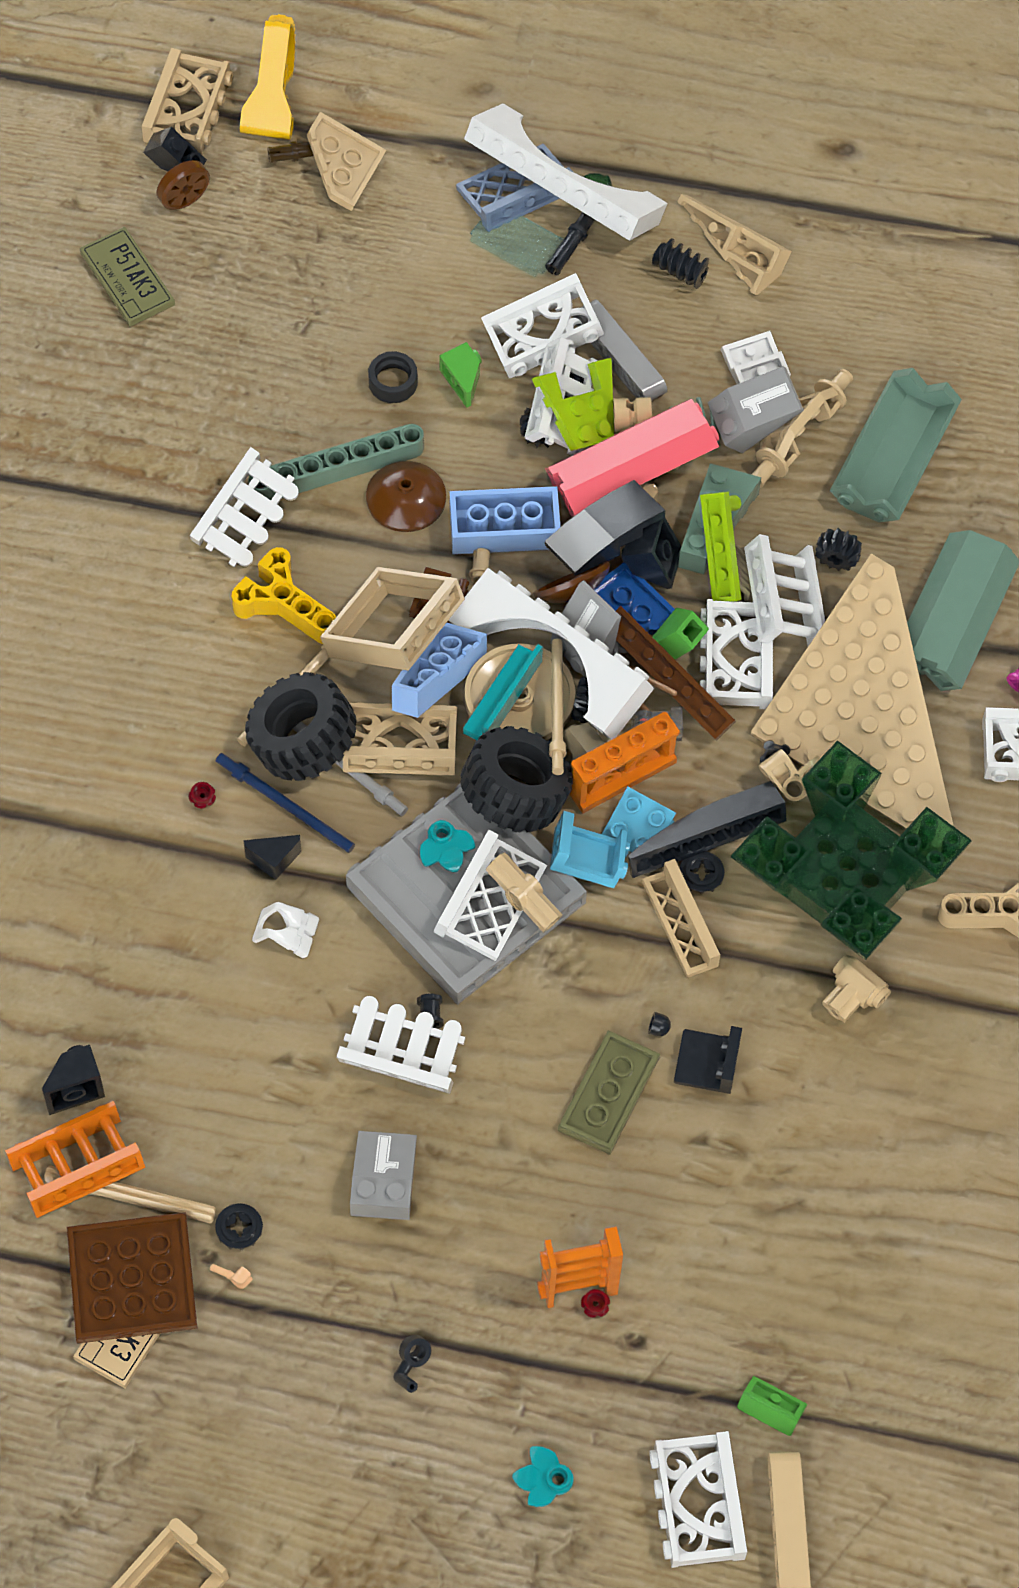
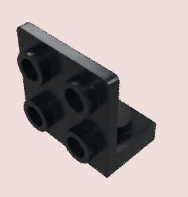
M731 1026L729 1036L684 1029L674 1083L731 1094L742 1028Z

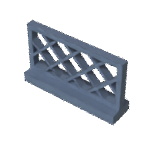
M544 144L537 146L547 157L564 167ZM500 163L456 184L457 191L482 219V225L487 232L560 198L536 183L523 186L525 180H531L516 171H510L511 168L504 163ZM494 176L503 177L501 183L489 181V178ZM507 178L520 179L519 184H507ZM472 186L481 187L479 193L468 192L467 189ZM486 188L498 190L496 195L484 194ZM503 191L514 192L505 197L501 196ZM481 201L493 202L484 207L480 206Z

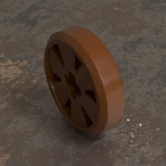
M199 161L180 163L170 169L159 182L156 190L157 198L166 209L177 210L185 208L203 195L209 185L210 174Z

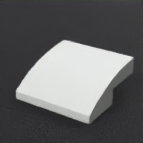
M770 331L724 345L720 349L736 384L782 366L786 367L789 376H791L782 351L778 352Z

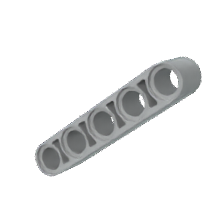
M596 299L591 301L590 304L604 332V335L591 343L603 359L611 358L612 370L635 398L650 397L651 401L667 393L666 383L658 371L603 305ZM583 315L572 316L579 319L582 323L576 324L577 327L588 323V318Z

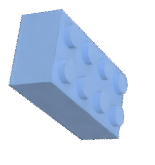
M557 486L450 491L449 509L452 554H470L474 550L477 551L478 548L487 549L490 553L549 550L545 546V540L560 528Z

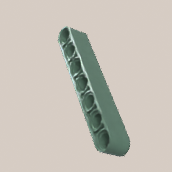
M407 424L281 462L269 468L284 478H287L288 475L294 477L295 480L292 483L298 487V492L302 493L381 469L394 462L416 458L424 450V432L416 424ZM250 475L248 478V485L253 479V477ZM261 482L254 489L269 500H272L276 492Z

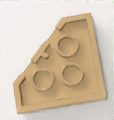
M320 112L308 131L307 137L329 199L352 211L386 150Z

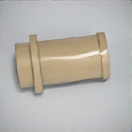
M478 548L477 551H473V565L469 571V576L473 583H476L486 569L489 568L491 553L487 549Z

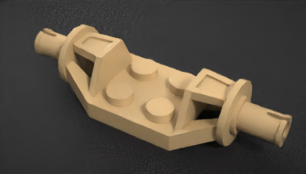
M840 369L832 381L826 379L818 380L814 385L815 393L799 398L804 411L760 441V449L756 452V458L760 465L751 474L762 477L760 488L764 486L771 475L784 477L788 473V467L800 455L794 438L804 432L806 429L804 425L809 420L815 418L820 422L830 419L837 409H841L846 405L847 399L843 391L853 381V376L849 371Z

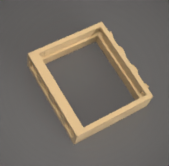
M377 567L320 637L329 658L409 671L465 598L457 578ZM387 594L429 600L394 645L353 638Z

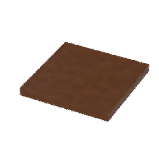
M186 1212L67 1227L77 1344L198 1329Z

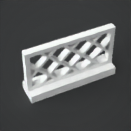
M488 830L441 915L434 933L441 937H444L446 934L496 961L522 911L516 910L514 914V907L508 902L505 891L500 885L485 890L482 877L489 875L486 871L487 866L495 859L494 855L499 849L509 854V857L518 867L529 865L537 869L535 878L539 882L547 865L497 839L498 834ZM479 886L480 891L475 892L476 888ZM501 891L505 905L492 908L487 895ZM482 896L486 910L473 913L469 903L470 899ZM466 909L467 914H466V915H462L463 912H464V910ZM508 910L511 919L510 923L498 926L494 913ZM489 915L493 928L479 931L475 918ZM470 920L474 933L464 935L454 929L458 922ZM506 930L503 936H501L500 931ZM495 933L498 941L495 951L484 946L481 936Z

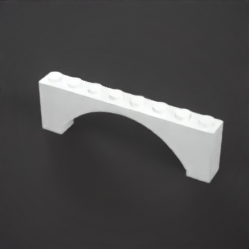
M500 104L472 117L464 138L466 141L629 241L659 225L668 203L648 191L638 192L607 186L584 178L560 166L531 142L521 124L523 115L507 105Z
M487 568L464 597L465 600L449 621L453 625L486 633L487 635L508 629H539L556 634L570 642L582 660L588 681V712L584 718L610 740L616 738L653 691V686L647 681L649 676L638 667L634 670L628 667L629 662L620 654L616 653L613 656L608 653L609 648L600 640L596 639L593 642L588 639L590 634L580 626L576 625L573 628L568 625L570 620L560 612L551 613L549 611L551 607L540 598H537L535 601L529 597L531 593L520 584L514 587L510 584L512 580L499 570L496 574Z

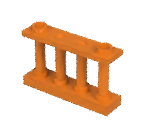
M114 1101L100 1105L90 1112L5 1150L12 1170L16 1171L23 1168L33 1188L32 1191L26 1194L36 1218L145 1168L136 1142L126 1147L115 1127V1124L121 1122ZM104 1130L115 1152L99 1159L88 1137ZM77 1142L88 1165L72 1172L61 1149ZM50 1155L61 1177L44 1185L33 1162Z
M617 1226L606 1228L604 1230V1238L599 1240V1244L553 1252L551 1239L545 1240L544 1251L540 1252L542 1279L537 1282L540 1299H546L547 1308L554 1307L556 1293L597 1285L599 1288L604 1287L605 1293L608 1296L618 1295L623 1251Z

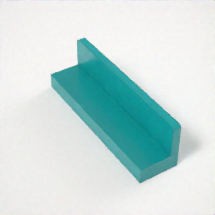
M518 644L463 727V734L478 740L483 733L500 727L542 663L543 646L537 644L535 649L531 651Z

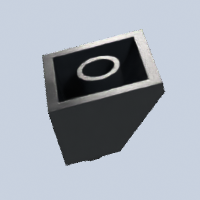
M664 518L643 528V537L626 544L622 549V560L627 564L633 575L663 588L672 589L682 546L667 519Z
M90 1044L86 1046L76 1045L69 1048L67 1052L61 1053L42 1087L49 1115L105 1097L101 1076Z

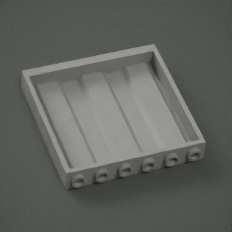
M461 783L447 798H440L426 814H419L413 820L412 825L405 830L397 831L383 847H376L370 853L369 858L361 864L359 862L354 864L346 874L347 888L457 1005L586 904L587 891L573 876L550 870L551 854L530 832L526 833V830L520 833L512 832L510 828L504 830L499 828L498 824L494 822L489 823L484 820V816L481 813L477 814L472 809V803L467 802L461 788ZM445 820L451 823L455 829L467 831L474 839L475 849L463 852V864L458 872L444 869L439 864V861L425 867L420 859L421 844L428 839V829L436 821ZM488 830L498 834L497 839L547 865L539 883L543 888V894L562 913V917L549 930L543 933L528 915L522 911L496 961L446 934L444 937H441L434 933L441 915ZM445 833L437 834V837L439 838H445L447 836ZM498 849L494 855L495 858L504 852ZM529 865L519 867L525 874L528 873L534 877L538 871ZM490 874L482 877L485 890L499 886ZM479 886L476 888L475 892L480 891ZM501 891L487 895L492 908L505 905ZM482 896L470 899L469 903L473 913L486 910ZM466 909L464 910V912H463L462 915H466V914H467ZM508 910L494 913L498 926L510 923L511 919ZM489 915L475 918L479 931L493 928ZM470 920L458 922L454 929L464 935L474 933ZM506 930L500 931L501 936H503ZM495 933L481 936L484 946L495 951L498 946Z

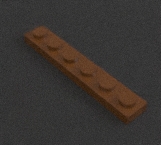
M620 606L616 610L621 616L616 641L656 681L676 690L677 695L671 696L717 741L736 722L735 719Z

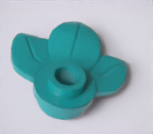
M445 820L436 821L428 829V839L421 844L420 859L425 867L439 861V864L444 869L458 872L463 864V852L475 849L474 839L467 831L455 829L451 823ZM445 833L447 836L445 838H439L437 837V834Z
M540 1446L530 1447L532 1465L520 1468L512 1475V1479L519 1488L530 1492L528 1505L534 1507H544L551 1504L556 1495L567 1493L572 1488L574 1481L572 1471L567 1466L559 1463L555 1452ZM555 1476H561L564 1482L556 1485L552 1479Z

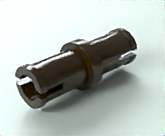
M292 141L289 145L270 146L267 148L268 155H270V163L291 159L295 162L299 158L314 156L309 142L296 143V141Z

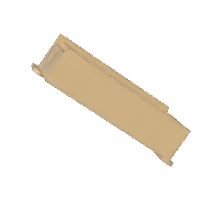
M174 1518L111 1588H137L176 1544L180 1545L212 1573L200 1588H221L228 1581L229 1576L226 1568L197 1544L198 1537L196 1533L182 1521Z

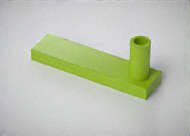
M729 491L701 494L700 499L713 601L729 602L741 600L731 513L740 509L741 500L737 495L729 496Z

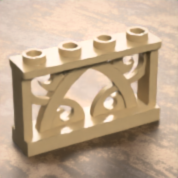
M171 48L142 124L143 141L148 143L153 133L164 130V128L175 127V130L202 154L205 145L210 144L212 126L217 125L219 106H223L225 103L226 87H230L232 84L233 72L230 71L229 61L219 62L182 54L181 50ZM186 69L193 70V71H196V72H195L194 74H192L190 71H188V70H186ZM207 73L216 75L218 78L215 83H208L211 76H205L201 81L199 77ZM176 83H181L184 87L176 88L175 85ZM193 88L203 103L197 108L181 114L178 104L170 98L184 95ZM167 109H173L176 113V116H173L172 112L166 114L165 111ZM185 125L186 130L190 133V128L193 126H197L199 130L195 135L182 133L180 126Z
M350 703L356 715V725H362L363 730L368 734L356 730L355 738L361 740L362 743L360 746H351L349 751L346 750L343 753V772L455 775L456 706L432 705L416 718L392 711V704ZM402 726L414 733L419 739L411 741L405 748L394 747L390 741L382 738V736ZM439 727L447 728L441 735L432 736L439 731ZM449 739L448 749H439L437 743Z

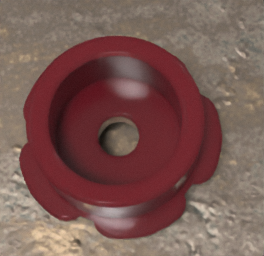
M198 782L192 786L189 792V801L194 803L196 808L200 809L206 808L207 805L211 806L216 800L214 795L215 789L207 782Z
M589 1290L581 1299V1307L584 1308V1313L588 1317H603L609 1311L610 1298L602 1290ZM593 1302H598V1306H594Z

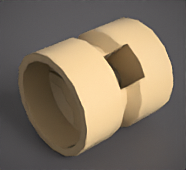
M613 398L614 433L624 431L651 418V398H635L633 402H630L628 398Z

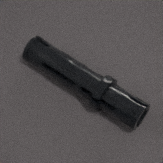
M582 212L576 222L569 226L566 237L545 265L549 273H554L556 276L561 273V270L577 246L587 238V232L595 219Z

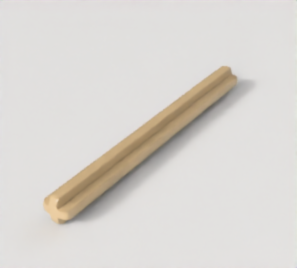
M50 1165L47 1167L44 1175L47 1183L61 1177L56 1166ZM114 1182L91 1193L170 1214L186 1212L187 1218L209 1224L213 1222L216 1215V1208L214 1206L119 1182Z

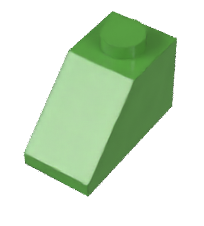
M467 342L439 355V370L466 408L472 404L480 377V364L482 363L477 350H472Z

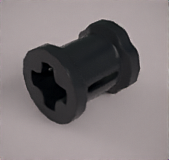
M433 993L423 994L417 997L420 1013L428 1012L432 1015L434 1019L433 1028L439 1029L443 1027L444 1021L440 1017L442 996Z

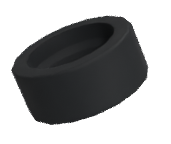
M397 351L378 355L371 361L368 368L369 389L376 398L383 402L400 403L408 400L415 393L418 386V372L414 360L408 355ZM398 368L405 371L409 379L400 386L389 387L380 383L377 376L385 369Z

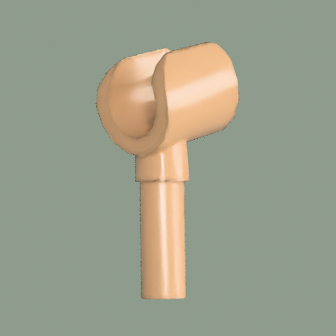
M212 1264L210 1267V1271L231 1280L238 1289H244L253 1280L251 1273L242 1266L235 1273L215 1264Z

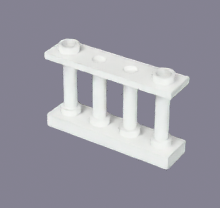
M759 534L744 547L760 642L770 643L783 632L806 637L807 646H809L825 622L813 547L807 545L796 556L771 551L768 536ZM773 562L794 567L796 579L775 574ZM777 586L798 590L800 602L779 598ZM781 609L801 613L804 626L784 622Z

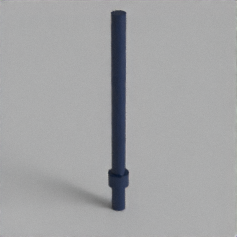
M223 753L217 756L216 762L230 771L233 778L239 782H246L346 852L350 853L354 849L355 844L252 774L250 768L241 762L236 763Z

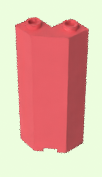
M689 399L546 467L545 470L553 487L557 486V491L560 492L572 517L608 493L633 480L641 485L718 448L717 441L720 439L713 425L709 426L699 404Z

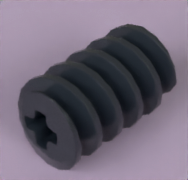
M673 238L667 243H661L653 254L652 265H659V268L663 271L668 269L670 275L676 274L679 280L685 279L686 284H694V288L698 289L707 276L709 258L706 257L702 262H699L700 253H696L693 258L690 257L692 249L688 248L683 253L682 243H679L674 248L675 240Z

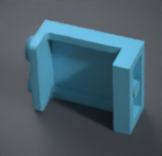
M563 811L554 830L550 870L615 888L619 878L624 879L628 869V863L624 862L630 848V842H627V831L622 829L617 838H612L573 826L574 813Z

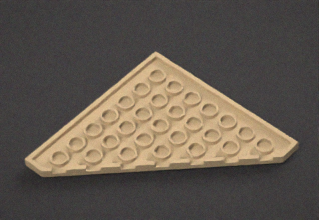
M870 554L751 730V735L763 743L772 740L778 745H788L791 750L788 757L801 766L818 755L834 777L828 783L939 850L953 829V821L896 572L893 566Z

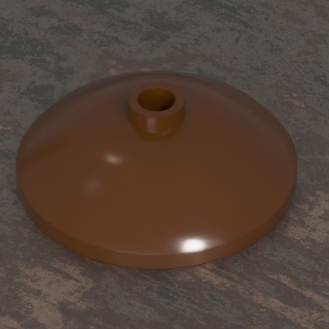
M399 461L384 466L373 475L367 486L366 502L369 512L382 526L399 532H414L430 526L440 517L446 504V489L440 476L430 467L413 461ZM408 485V486H410V487H409V488H403L402 486Z
M606 561L576 576L570 573L533 592L535 599L540 598L544 602L554 604L569 602L579 583L583 580L593 590L596 589L607 575L610 564Z

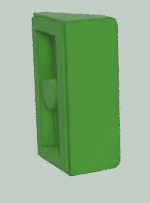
M753 1376L743 1392L737 1408L772 1428L791 1436L807 1404Z

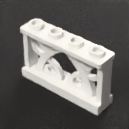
M576 273L481 317L509 378L521 376L528 370L542 365L546 345L559 337L569 340L568 347L575 349L585 343H592L604 335L600 322ZM580 297L584 308L572 309V300ZM556 308V312H549L550 310ZM541 314L549 319H560L549 339L526 335L533 327L534 318ZM583 315L588 318V323L574 329L576 324L582 323L579 319L571 317ZM527 321V324L523 328L520 324ZM502 332L510 337L503 346H501L496 336ZM517 342L518 344L514 349L515 354L520 350L525 352L513 358L508 357L509 348Z
M707 599L706 608H701L700 619L709 628L700 640V648H705V656H700V672H705V680H700V685L720 705L759 706V709H766L773 698V640L770 643L760 642L756 618L741 622L739 617H756L753 602L713 601V599ZM718 615H727L732 617L736 625L731 626L728 620L723 619L725 626L718 627L715 624V618ZM748 632V638L751 635H756L758 639L755 642H750L744 633ZM712 633L716 636H719V638L714 642L713 645ZM738 636L741 643L747 649L759 653V656H754L744 661L739 671L721 654L723 648ZM712 661L714 662V664H715V665L717 666V668H718L717 670H715V671H713V672H712ZM749 666H754L758 670L757 673L748 671V675L744 674ZM716 679H723L724 684L722 687H726L732 680L735 682V686L730 691H718L714 686V682ZM740 686H743V687H745V688H748V689H751V690L757 691V692H738V691H739V689H740Z
M986 707L982 719L984 778L992 779L995 782L1019 780V738L1016 739L1019 737V733H1017L1019 732V709ZM993 731L1000 732L1003 739L1002 742L993 745ZM1008 748L1009 750L1004 753L1002 759L1010 758L1012 762H997L994 755L998 750Z
M729 1432L663 1441L655 1440L654 1450H650L651 1468H657L658 1480H654L656 1499L661 1498L663 1510H658L660 1529H666L667 1540L663 1541L665 1560L670 1559L671 1568L727 1560H745L747 1547ZM715 1447L716 1452L710 1453L699 1460L696 1459L692 1452L694 1449ZM673 1452H680L688 1457L691 1466L687 1469L683 1461L676 1459L679 1468L673 1471L667 1465V1458ZM706 1470L707 1477L710 1473H716L718 1481L716 1483H709L702 1472ZM695 1477H697L701 1486L715 1494H722L723 1500L714 1503L708 1509L704 1522L695 1518L679 1502L684 1490ZM668 1479L677 1481L671 1493L669 1492ZM719 1512L723 1514L724 1522L718 1523L714 1520V1527L710 1526V1519L714 1513ZM673 1514L682 1522L676 1528L674 1526ZM697 1533L702 1535L700 1547L693 1552H687L679 1545L678 1539L681 1534L689 1535L690 1541L688 1544L695 1540ZM708 1539L730 1543V1548L705 1551Z

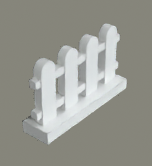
M559 337L546 345L539 376L556 372L563 399L565 395L573 397L594 391L591 388L592 380L587 364L598 360L594 358L586 360L576 355L575 349L568 347L569 340ZM570 372L583 377V384L570 378ZM536 387L525 439L535 442L544 437L546 444L552 445L555 442L567 448V454L574 455L588 448L570 451L555 424L557 418L551 407H546L542 400L545 396L540 387Z
M251 447L190 534L191 540L199 546L205 541L208 543L205 547L207 550L212 552L215 548L229 557L230 561L228 563L233 567L237 563L243 567L252 564L253 554L247 549L253 541L259 545L266 543L268 532L262 527L268 519L274 523L280 522L283 518V510L277 505L282 497L289 501L295 500L299 494L298 487L292 483L295 480L294 477L288 475L287 478H284L269 468L272 463L267 459L264 463L260 462V453ZM250 475L253 477V479L251 480L249 485H247L244 483V481ZM259 482L276 492L272 500L254 490ZM233 497L237 498L238 501L231 507L229 503ZM244 504L261 514L256 523L239 512ZM218 519L222 520L223 522L218 529L213 527ZM229 526L246 536L241 545L224 534Z
M372 996L363 998L360 1006L354 1005L352 1012L357 1014L351 1035L345 1033L344 1041L349 1042L347 1048L339 1047L337 1059L340 1062L450 1094L453 1081L451 1078H448L449 1072H456L457 1065L452 1064L458 1044L464 1045L466 1039L461 1036L462 1028L459 1022L450 1020L445 1024L443 1030L433 1028L434 1019L428 1012L420 1013L415 1022L405 1020L406 1010L400 1004L392 1005L388 1014L378 1012L379 1003ZM375 1019L385 1022L379 1043L369 1040ZM402 1028L413 1030L407 1051L397 1048ZM430 1035L440 1038L434 1059L424 1056ZM366 1048L376 1050L375 1056L366 1054ZM393 1057L404 1058L403 1064L393 1062ZM421 1064L431 1066V1071L421 1070Z

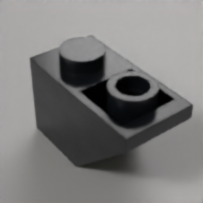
M173 127L153 133L143 152L160 169L169 171L174 166L186 161H199L203 165L207 161Z

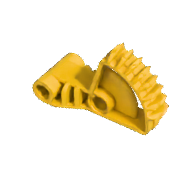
M281 14L271 15L269 20L265 21L258 84L242 107L240 133L287 140L292 138L294 118L290 111L292 110L291 106L287 102V99H289L288 95L285 94L286 85L293 76L296 51L295 24L292 17Z

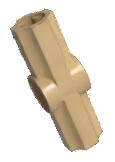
M505 852L497 856L487 866L486 871L504 889L508 902L516 910H523L543 933L549 930L562 917V913L543 894V888L538 880L531 874H525Z

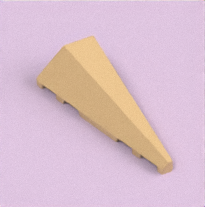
M685 194L680 195L678 203L683 205L690 213V218L699 224L704 231L703 234L725 261H728L734 267L738 277L747 283L751 288V293L755 295L760 294L782 274L792 251Z

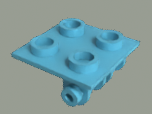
M627 786L602 835L617 838L622 829L626 830L627 842H630L629 851L633 852L649 838L674 823L673 819L676 812Z

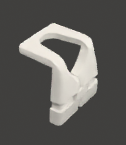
M281 902L273 903L262 909L252 941L258 943L266 938H270L287 950L291 949L297 956L305 958L309 954L313 941L311 936L315 935L319 917L310 912L304 913L302 909ZM276 911L282 915L286 923V927L282 930L262 929L265 920Z

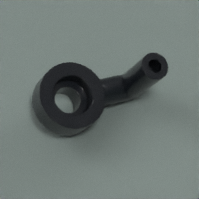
M414 1334L402 1341L399 1348L402 1362L393 1375L394 1381L410 1393L417 1390L418 1384L407 1375L412 1367L424 1365L429 1360L432 1352L430 1343L422 1336ZM416 1345L415 1350L410 1353L411 1348Z

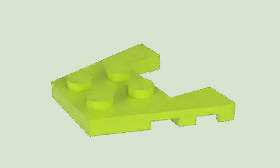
M611 358L587 364L594 391L563 399L556 372L532 378L535 387H540L545 396L542 399L547 408L551 407L557 418L555 424L570 451L592 446L614 435Z

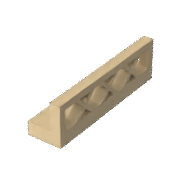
M676 860L667 861L664 863L662 872L643 878L642 883L686 977L689 978L718 967L720 953ZM665 880L669 887L666 896L655 892L651 884ZM667 903L679 908L680 914L677 920L665 915L664 909ZM678 927L690 932L692 937L689 944L677 940L675 933ZM689 951L701 955L704 963L690 968L686 959Z

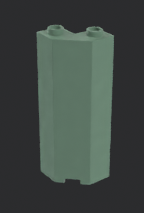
M914 368L893 371L834 481L830 492L846 509L879 523L899 520L962 399L948 382L927 385Z
M971 530L949 533L907 622L919 675L926 674L940 691L962 689L1019 566V559L1006 544Z

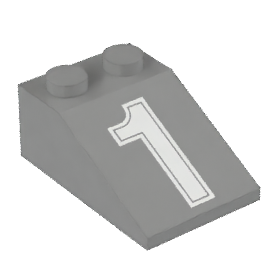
M784 366L729 387L707 402L724 445L740 453H744L804 411L788 371Z
M583 580L579 583L562 614L570 620L568 625L573 628L576 625L580 626L590 634L588 639L593 642L596 639L600 640L609 648L608 653L613 655L621 616ZM552 633L550 643L552 644L553 639H561L563 642V656L570 662L576 672L587 677L584 665L575 647L567 640Z
M358 1131L350 1197L351 1216L410 1220L417 1135Z

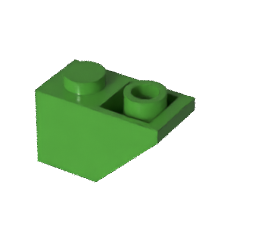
M676 607L653 635V638L674 659H677L693 650L709 628L693 611Z

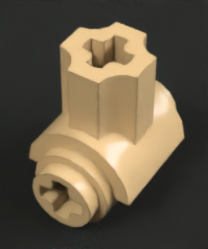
M845 955L833 969V973L836 974V987L823 1000V1006L833 1017L845 1023L860 1006L863 1009L868 1006L879 1008L889 997L891 990L888 989L889 985L857 958Z

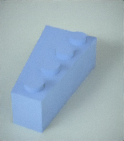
M446 623L410 670H402L392 684V711L416 718L422 715L468 676L473 665L487 653V634Z

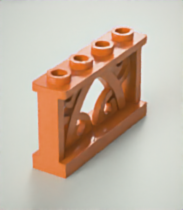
M667 712L658 714L571 762L573 784L569 795L582 814L624 792L627 786L631 788L677 763V757L674 752L676 737L679 736L680 730Z

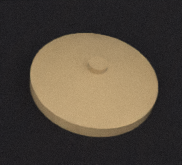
M519 643L531 651L536 647L535 645ZM509 644L495 648L483 655L473 665L465 684V705L469 717H471L518 644ZM543 648L542 663L500 725L501 729L506 726H514L515 729L522 727L528 729V732L533 734L537 732L543 735L542 738L545 740L552 737V653ZM563 662L564 727L572 715L575 702V684L569 669Z

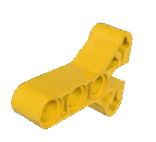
M281 547L271 549L258 562L259 577L270 585L260 586L245 576L232 591L231 597L234 614L242 619L251 618L253 615H279L318 643L323 644L320 636L326 629L320 627L324 625L329 626L336 618V615L293 585L290 553ZM286 596L287 598L279 599L278 597ZM308 611L306 614H300L299 612Z

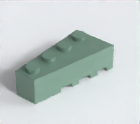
M710 463L680 550L679 568L700 574H705L708 569L700 495L729 491V496L737 495L740 498V509L731 512L734 531L737 523L748 511L750 504L759 495L762 477Z

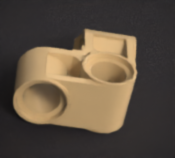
M780 749L758 765L767 781H771L784 801L788 803L800 801L834 778L818 755L796 770L788 755ZM793 782L799 786L800 794L798 797H792L787 793L786 787L788 783Z

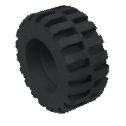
M303 672V675L299 673L289 675L290 678H281L276 681L277 684L274 686H268L263 690L264 694L256 698L254 708H250L247 715L249 721H246L245 732L248 745L272 775L284 780L292 781L294 779L295 781H303L306 777L315 778L320 776L319 773L324 770L325 772L333 768L332 765L336 761L340 762L344 758L343 753L346 750L349 751L352 745L351 738H355L357 719L353 707L331 679L321 674L315 675L311 672ZM314 717L305 729L295 735L288 736L297 724L307 718Z
M506 726L503 729L498 727L483 733L476 740L460 775L462 791L467 802L472 803V809L477 814L481 813L487 822H494L498 824L499 828L504 830L510 828L512 832L520 833L523 830H526V833L534 832L554 822L572 790L573 775L568 761H565V757L563 758V774L554 775L552 773V758L549 755V744L552 741H546L542 738L543 735L537 732L533 734L528 732L526 728L515 729L514 726ZM507 774L513 775V776H515V777L521 779V780L524 781L526 784H522V783H520V782L515 781L514 779H512L511 777H509Z

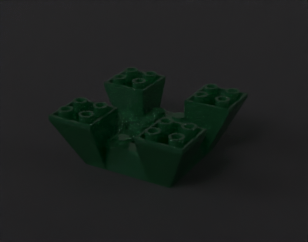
M837 740L802 778L815 815L811 822L795 838L769 817H766L731 854V858L775 892L789 899L818 921L821 927L863 959L867 960L902 921L900 916L890 910L906 891L937 882L970 845L972 840L928 807L920 813L901 836H898L864 810L882 773ZM864 885H870V886H872V887H871V888H867V887H865ZM825 887L832 888L833 890H826Z

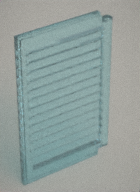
M523 216L507 221L491 231L485 229L481 219L470 232L473 235L470 238L472 243L533 277H536L538 273L544 274L546 271L545 265L563 241V238Z

